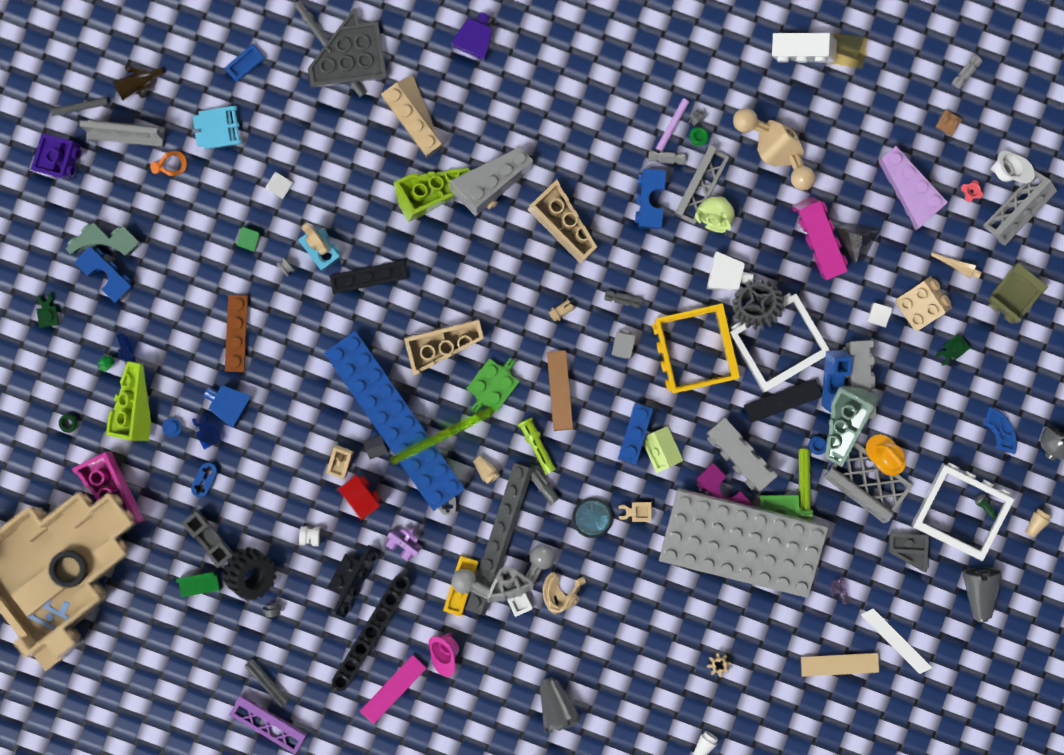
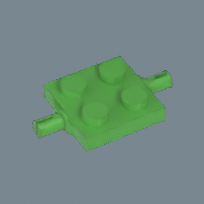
M489 358L466 388L477 399L472 408H470L476 414L483 405L498 412L519 385L520 381L510 373L511 368L516 363L512 358H509L504 366L496 364Z
M799 495L760 496L759 508L797 518H813V515H805L813 514V510L801 511Z

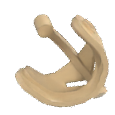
M555 572L550 573L545 578L543 584V599L548 610L555 615L575 606L579 600L576 594L580 587L586 583L583 577L576 579L574 589L566 596L559 588L558 575ZM554 596L557 597L558 605L555 603Z

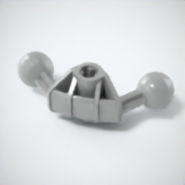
M536 546L530 553L532 565L526 576L512 568L504 567L499 570L491 588L477 582L474 573L468 569H460L453 574L452 586L457 592L462 594L472 591L486 598L488 603L505 602V600L517 596L521 597L526 592L534 589V583L541 570L551 567L554 562V553L548 546Z

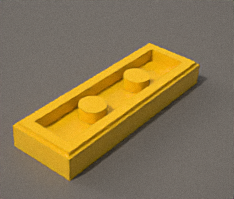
M460 556L456 571L468 569L475 575L479 561ZM451 584L443 611L462 616L469 593H459Z

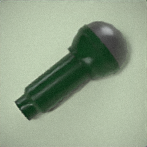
M978 494L975 497V504L983 508L993 520L996 519V512L988 503L987 496Z

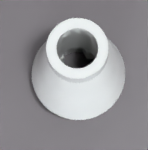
M705 731L704 734H701L692 755H707L717 746V737Z

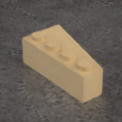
M475 319L405 337L404 340L413 376L484 339L480 320Z

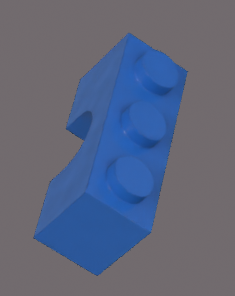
M643 169L642 174L638 175V185H641V193L637 192L636 204H640L639 212L636 211L635 223H638V228L657 230L662 228L663 209L653 207L649 203V195L657 191L664 192L665 170Z
M89 247L74 264L90 278L98 271H105L108 281L101 290L114 303L119 304L134 289L131 285L133 281L125 274L120 275L117 272L119 268L111 260L107 262L103 258L105 254L98 247L96 249Z
M844 350L826 351L821 406L830 413L832 411L831 403L840 386H845V376H851L853 357Z
M634 403L617 459L637 464L652 415V408Z

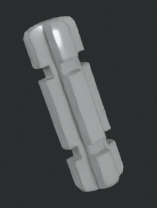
M974 55L970 63L968 62L952 81V84L958 89L961 88L965 83L964 81H967L976 70V67L982 63V59Z
M649 151L648 161H659V163L668 164L676 162L678 165H684L686 155L682 153L675 155L672 152L660 151V153H657V151Z

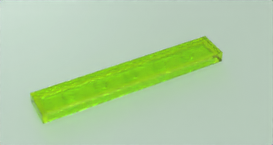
M492 407L395 454L390 458L391 463L396 465L488 419L494 414Z

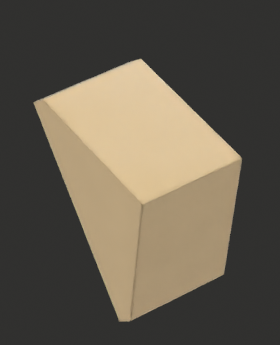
M334 445L326 473L344 480L355 452Z

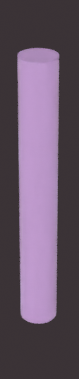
M682 99L656 147L658 151L663 152L689 104L688 100Z

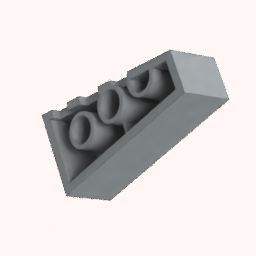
M723 418L707 432L709 436L707 440L713 447L717 445L720 448L721 452L719 454L726 461L730 460L734 464L732 469L739 476L742 474L747 479L745 484L751 490L761 491L778 476L774 471L770 472L767 463L759 456H756L754 449L746 441H743V437L726 418Z

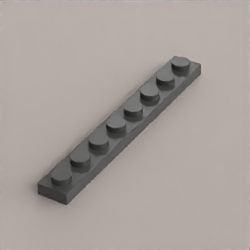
M516 463L513 464L476 577L477 582L490 588L501 569L533 471L531 468ZM471 592L466 609L485 616L489 603L486 598Z

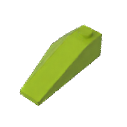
M460 168L418 175L416 173L395 181L394 187L399 207L407 221H413L455 198L456 196L450 190V181L469 172L470 169Z
M127 362L120 381V392L114 398L116 401L114 409L110 410L108 415L106 435L130 441H149L151 418L143 364Z

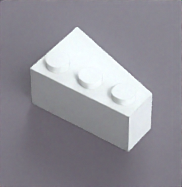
M773 33L772 57L777 62L787 63L791 60L800 63H836L837 40L830 33Z

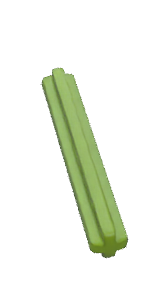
M802 448L798 450L799 505L801 511L810 510V450ZM801 518L811 521V518Z

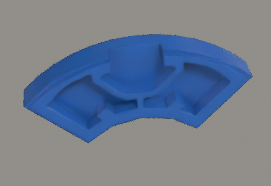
M989 406L983 425L993 432L996 439V449L1015 454L1017 439L1011 423L1003 413Z

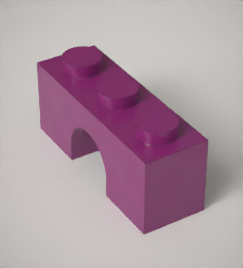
M714 463L696 478L698 481L696 485L703 493L707 491L712 497L753 506L740 491L729 498L721 494L720 484L726 476Z

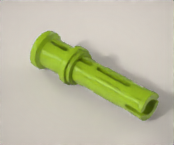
M531 417L517 424V426L522 429L526 437L525 441L530 443L546 475L556 470L539 438L540 432L536 430L532 422L533 418Z

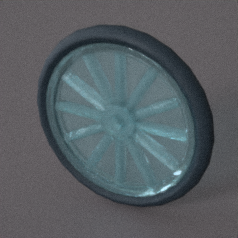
M586 498L574 508L572 521L575 529L582 536L598 538L610 529L613 515L609 505L603 500Z

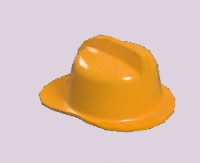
M881 434L874 435L867 441L865 449L868 457L885 475L897 476L902 473L906 465V458L902 448L896 445L889 437Z

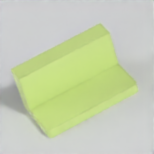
M668 426L645 436L643 444L656 473L683 461Z

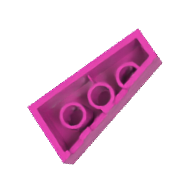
M810 197L792 205L793 211H797L800 215L798 220L800 227L808 234L805 239L810 249L815 251L812 255L822 278L829 280L847 272L846 266L848 262L846 257L840 253L839 248H841L839 239L833 235L834 226L832 221L826 217L825 213L828 211L825 203Z
M112 451L104 452L72 468L86 488H89L97 501L108 493L113 494V496L116 494L122 500L123 504L121 506L124 510H129L135 517L133 520L135 525L145 521Z

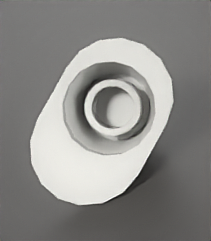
M1006 150L998 154L997 161L991 167V171L995 172L998 178L1004 182L1015 180L1021 183H1030L1035 176L1034 168L1027 159Z

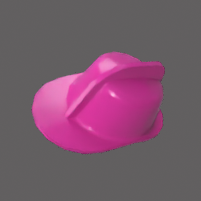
M451 633L440 637H431L429 639V647L434 668L444 677L452 676L456 668L455 658L459 652L457 642L453 639Z

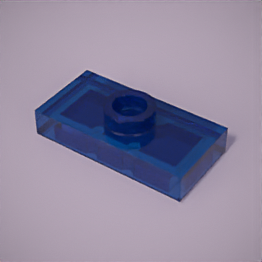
M124 333L116 335L121 348L118 350L121 360H124L125 364L127 362L136 363L128 336Z

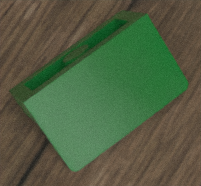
M217 571L176 579L180 586L181 597L220 590Z

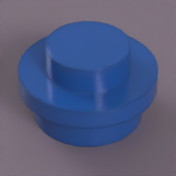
M169 418L164 421L162 430L166 436L176 437L180 434L182 425L179 420Z
M814 436L810 439L808 447L811 453L821 455L826 452L827 441L824 437Z

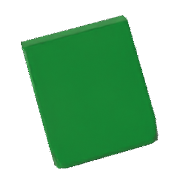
M242 226L236 245L255 252L261 234Z

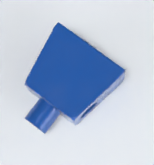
M223 385L219 391L208 387L203 397L212 401L208 409L232 428L236 427L252 399L251 395Z

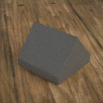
M382 436L364 441V446L370 460L388 453Z

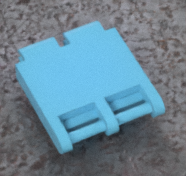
M237 106L198 111L199 115L192 116L194 130H201V132L195 133L197 147L204 146V149L208 150L242 144L238 131L240 125L237 123L236 118ZM233 128L235 130L236 140H234Z

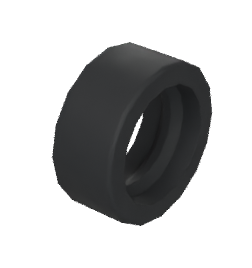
M75 551L57 553L49 564L51 580L61 587L70 588L81 584L88 573V565L85 558ZM64 558L75 559L79 564V574L73 580H63L57 573L58 563Z

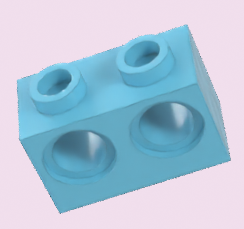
M316 226V230L329 246V251L332 253L330 260H323L318 250H313L305 239L308 236L307 234L298 240L323 272L341 259L338 255L341 251L335 243L331 245L328 242L329 235L323 228L319 230Z

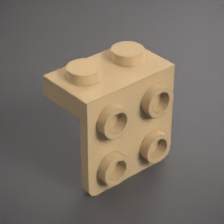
M931 276L896 299L897 306L915 331L922 329L952 308L950 299L942 293L939 283Z

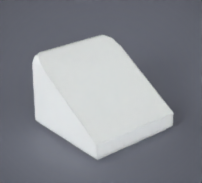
M275 172L266 189L284 199L293 183Z
M873 303L867 322L886 327L892 308Z

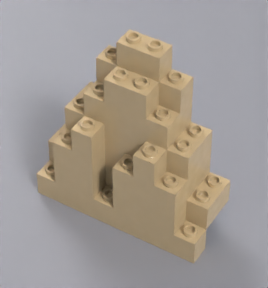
M78 492L48 516L41 507L38 509L37 507L28 506L0 528V613L19 636L13 642L25 658L34 656L45 671L51 670L65 659L68 653L82 643L80 633L75 628H72L107 599L105 596L107 592L101 584H98V581L114 569L113 566L129 555L126 551L128 547L120 540V536L135 525L133 521L135 517L129 510H124L121 506L123 502L116 494L113 496V494L108 493L91 506L92 500L86 493L83 495ZM75 551L85 558L88 565V573L81 584L66 588L56 585L51 580L49 564L57 553ZM64 558L58 563L57 573L61 579L70 581L78 576L80 567L75 559ZM52 600L50 607L60 611L66 600L70 605L65 615L70 618L66 620L43 608V606ZM47 614L53 615L52 621L46 620ZM33 615L56 627V629L53 631L28 618V616Z

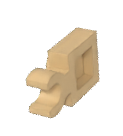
M651 502L632 503V508H628L625 505L618 506V509L626 510L624 516H619L621 520L632 516V522H652Z

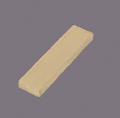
M878 653L800 657L802 677L879 672Z

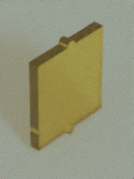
M834 33L833 37L837 40L836 62H830L829 64L863 69L864 56L867 54L865 51L867 38Z

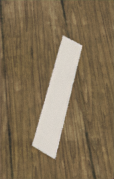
M874 609L861 614L919 674L932 669Z

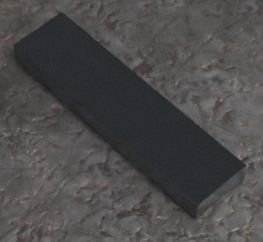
M404 260L329 275L333 295L408 279Z
M816 379L743 406L749 422L753 423L821 398L822 394Z

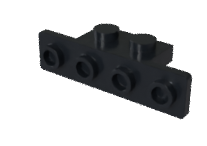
M368 545L360 561L345 553L327 587L341 595L333 610V614L345 618L350 612L355 598L360 593V588L369 576V571L374 562L378 559L380 549Z

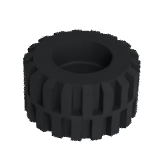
M246 547L245 550L243 548L239 549L238 553L234 552L232 554L233 557L227 559L228 564L224 565L223 568L226 570L223 572L224 583L242 599L244 598L248 601L252 599L254 601L258 597H264V593L270 592L269 588L275 584L273 580L277 577L274 574L277 570L274 567V562L265 554L255 548ZM255 567L253 575L245 580L247 572Z

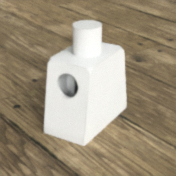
M715 252L706 289L738 291L740 283L746 284L747 282L749 285L752 284L754 274L743 272L745 263Z

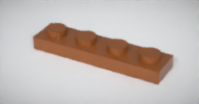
M228 295L225 372L245 373L248 296Z

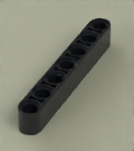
M406 574L395 576L334 675L332 686L335 690H346L411 584L410 578ZM399 577L406 579V587L400 588L397 586L396 581ZM388 594L396 596L397 601L395 604H389L386 601ZM379 610L384 611L387 615L384 621H380L376 617V613ZM368 627L376 629L377 634L375 637H369L366 634ZM357 644H364L366 646L364 654L357 652ZM353 660L356 663V669L349 670L346 667V662ZM338 677L345 678L346 685L344 687L337 685L336 679Z

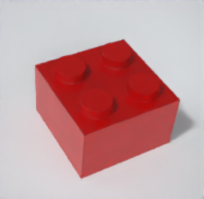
M356 475L338 488V490L358 517L363 520L382 506L380 503L382 499L376 491L372 492L369 489L371 484L365 476L360 477V475Z

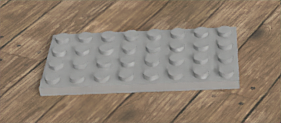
M677 488L659 561L808 598L828 531V525Z

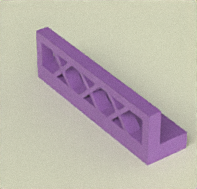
M243 695L239 696L229 714L293 754H296L307 736V733ZM241 706L248 710L249 716L241 717L235 712ZM258 716L263 719L265 726L258 727L254 725L253 717ZM275 726L280 729L282 735L274 737L271 735L269 727ZM287 736L298 740L295 748L287 744Z

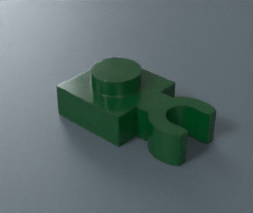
M50 293L47 294L48 300L46 302L42 301L41 295L37 296V301L42 306V308L36 309L39 328L60 325L57 306H51L53 296Z
M958 333L942 345L946 350L936 353L934 357L938 358L940 355H943L945 361L941 363V366L949 363L950 357L957 360L970 347Z

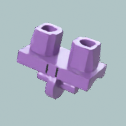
M394 527L388 534V540L385 544L391 550H395L398 545L401 546L404 550L400 556L406 561H409L413 556L415 557L423 547L417 543L419 538L413 534L416 530L414 527L410 531L404 527L402 530Z

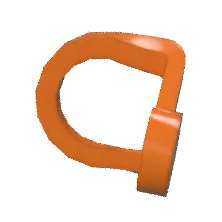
M171 151L166 152L160 161L152 162L150 167L154 174L162 171L169 176H175L186 170L187 161L181 152ZM171 156H178L181 160L182 165L178 171H169L162 167L165 160Z

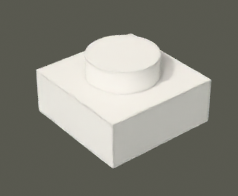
M526 593L521 597L517 596L508 599L515 617L533 609Z

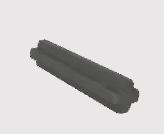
M253 659L245 664L247 670L280 707L288 703L289 699Z

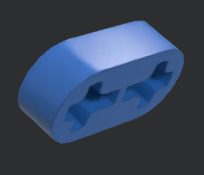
M205 463L200 467L191 486V492L194 496L204 497L209 493L218 473L216 465ZM211 466L213 475H208L207 479H204L206 475L204 468ZM202 481H205L203 485L205 492L198 494V490L195 488L196 485L200 486Z

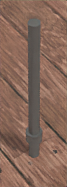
M300 0L297 1L294 6L302 15L301 19L305 24L309 25L324 47L329 40L314 21L315 17L312 13L307 11ZM358 82L350 83L360 98L366 94Z

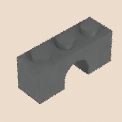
M200 511L194 512L181 523L190 535L202 545L206 555L217 568H221L227 563L228 558L231 559L233 557L232 550Z

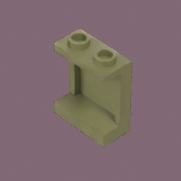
M1017 263L986 300L989 302L990 308L1004 314L1005 320L1011 324H1017L1021 322V318L1037 298L1046 291L1048 286L1021 264Z

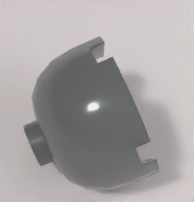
M1047 425L1040 439L1041 447L1046 452L1045 456L1053 461L1056 458L1064 460V434L1059 432L1058 428Z

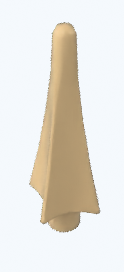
M934 252L931 253L932 257L946 263L969 279L971 276L979 279L982 273L975 269L976 265L954 260Z

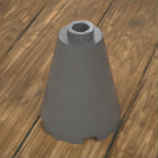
M977 567L968 568L963 571V578L972 616L978 622H988V619H991L993 616L1002 573L998 569L984 567V570H977Z
M553 678L543 680V684L540 685L545 733H553L552 730L555 728L560 731L574 726L578 722H582L581 717L559 681Z

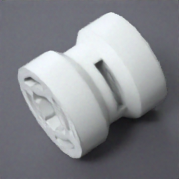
M301 526L299 545L311 544L312 546L319 547L321 528L314 527L309 529L306 526Z

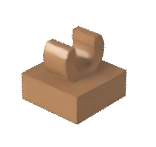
M944 110L935 128L952 137L962 119Z

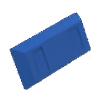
M252 44L224 69L237 83L263 61L265 57Z

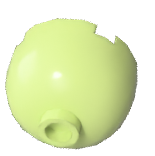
M721 196L705 199L695 213V218L700 224L701 222L708 224L705 228L721 233L726 232V229H731L735 217L732 205L726 198Z

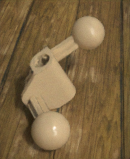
M742 108L735 113L733 124L738 131L748 133L752 130L759 132L757 150L764 162L774 167L792 165L794 171L791 174V182L798 190H808L814 185L815 173L810 167L804 166L801 160L804 151L796 133L790 127L773 120L764 123L758 120L756 113L749 108Z

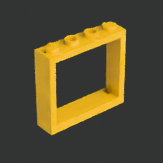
M723 303L654 320L655 323L652 324L654 335L658 334L659 342H656L657 350L663 356L664 361H660L662 371L667 373L668 379L665 380L667 391L671 390V394L740 379ZM715 312L730 375L676 387L662 324Z

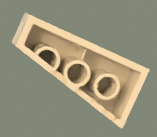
M556 180L530 204L528 211L582 264L595 252L597 246L579 219L576 210L570 204L567 195L560 187V183Z

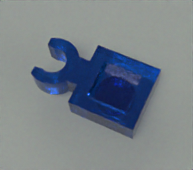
M201 414L203 418L202 423H198L195 418L192 419V422L196 427H199L200 430L195 433L203 449L206 450L222 440L214 424L208 426L207 416Z

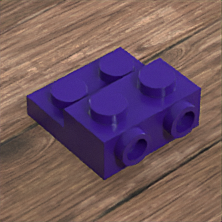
M42 133L31 170L70 181L71 177H74L76 174L75 163L81 157V145L74 141Z

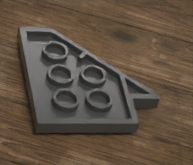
M353 8L308 67L310 88L386 79L387 75L378 21L359 24L357 10Z

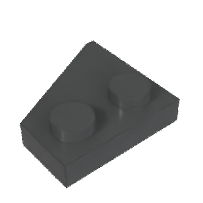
M889 533L888 552L920 571L927 572L929 535Z

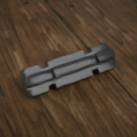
M609 290L605 292L604 296L605 301H614V303L626 306L632 305L635 308H640L642 299L634 296L633 298L631 295L614 293Z

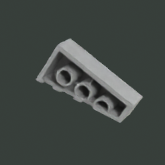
M519 147L451 180L450 190L476 216L532 169L533 160Z
M874 340L846 343L842 350L853 357L851 376H845V378H848V386L845 387L863 388L876 395L875 391H872V388L875 387V375L871 372L874 356L870 353V347H874ZM876 406L869 419L876 418Z

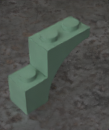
M88 223L83 227L82 233L78 237H73L67 243L68 247L65 249L75 256L80 251L89 247L108 246L119 250L123 255L129 257L142 244L124 226L121 228L117 227L111 233L112 237L109 238L97 224Z

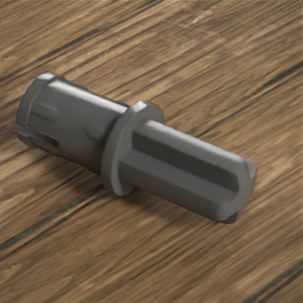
M534 470L530 478L539 489L538 492L543 494L551 506L560 497H558L550 486L551 483L546 481L539 470Z

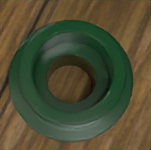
M64 414L59 419V427L63 432H74L78 427V420L73 414ZM67 420L72 421V425L70 427L66 426Z

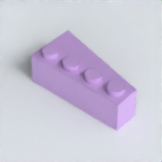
M897 146L878 161L887 179L892 184L898 199H900L905 208L906 214L911 219L915 230L919 229L948 203Z

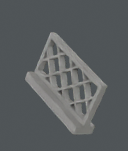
M95 120L80 121L79 125L87 132V140L163 147L164 127Z
M855 443L854 448L858 450L859 458L849 459L848 456L845 461L847 462L848 473L839 472L835 469L838 465L833 463L823 477L881 522L886 523L891 519L893 513L913 485L900 475L889 476L890 481L880 482L878 471L881 470L875 464L873 470H865L863 460L870 458L866 453V449ZM860 460L861 471L852 472L850 461ZM875 472L877 483L867 484L865 473ZM862 474L863 484L856 485L853 482L852 475ZM900 482L906 487L903 493L895 494L894 483ZM890 484L892 494L882 496L881 485ZM877 485L879 496L872 497L868 493V486ZM883 498H893L894 505L890 510L884 506Z

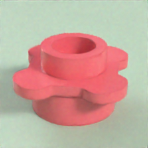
M976 180L968 185L963 184L961 186V191L964 192L965 201L971 202L975 198L980 199L983 196L979 182Z

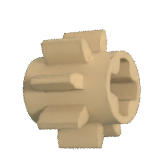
M716 653L715 658L709 657L711 664L706 666L713 669L711 675L717 672L719 677H721L722 672L729 673L726 668L731 663L725 662L726 655L721 658ZM722 660L723 668L715 669L716 665L714 663Z

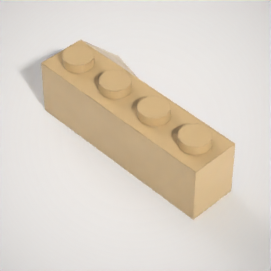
M413 75L395 83L381 93L383 100L426 158H429L442 148Z

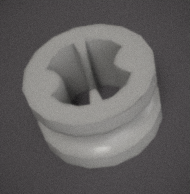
M282 258L281 263H276L287 277L289 272H294V269L284 258Z

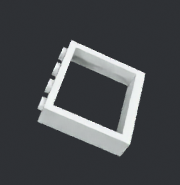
M789 293L783 296L785 301L783 303L784 307L792 302L795 304L821 350L769 381H765L738 335L748 328L745 324L741 325L740 322L731 327L730 337L763 392L824 358L826 351H830L797 294L791 296ZM773 303L766 309V313L772 308Z
M942 463L911 525L983 561L1014 499L1010 497V492L1002 488L998 491L993 488L994 484L984 479L982 482L975 480L976 475L968 471L963 474L958 471L959 467L948 463V465ZM947 473L1005 501L980 550L923 522Z

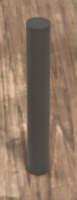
M107 97L53 108L50 109L51 116L105 106L108 105Z

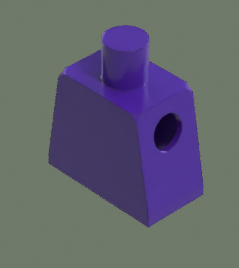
M480 12L476 21L468 18L452 40L451 46L485 62L493 32L492 28L486 26L490 16Z

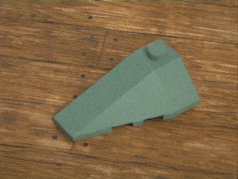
M840 386L831 403L832 411L829 420L830 427L829 436L827 437L826 459L843 467L880 397L863 388Z

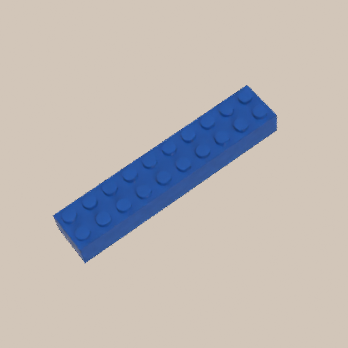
M356 331L324 352L433 511H436L466 490Z

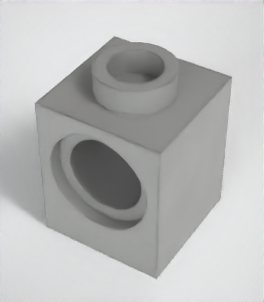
M621 330L620 333L616 332L611 356L631 359L635 336L632 335L631 331Z

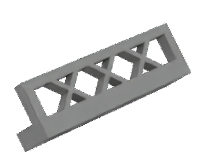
M712 145L709 146L674 214L695 225L697 220L695 216L692 219L683 214L686 207L694 205L697 211L696 204L702 203L705 199L709 198L729 159V156L717 151V148ZM714 154L724 159L721 166L713 168L711 163ZM719 169L715 176L714 170ZM712 172L714 178L712 183L704 185L703 174ZM703 188L705 197L703 200L696 202L693 194L695 190Z
M1035 171L1034 179L1030 183H1023L983 225L984 228L994 234L998 241L1005 246L1057 192L1052 181ZM1037 178L1042 181L1038 186L1032 187V183ZM1028 193V197L1025 200L1019 201V197L1022 194ZM1015 207L1011 214L1005 215V211L1008 208ZM1002 220V224L997 229L991 227L996 221Z

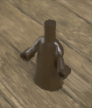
M126 64V72H133L135 74L113 80L112 82L122 101L138 92L140 98H145L148 88L153 85L154 78L163 75L164 72L161 67L150 72L144 68L138 69L131 64Z

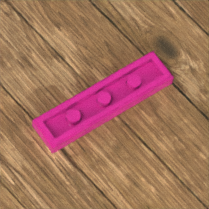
M412 655L368 701L360 712L374 724L427 667Z

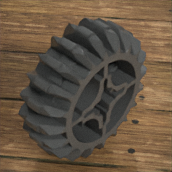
M753 279V284L751 285L746 282V288L740 287V293L735 292L736 299L732 301L735 318L739 319L740 324H745L747 328L753 326L755 331L758 326L762 330H764V325H768L771 328V322L777 323V317H782L781 311L785 308L783 304L785 302L784 298L781 297L782 292L778 290L776 285L772 286L770 281L764 284L762 279L759 283H756ZM751 297V300L744 306L746 300ZM773 303L772 308L766 313V309Z

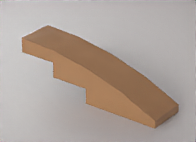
M566 350L547 352L554 431L573 430Z

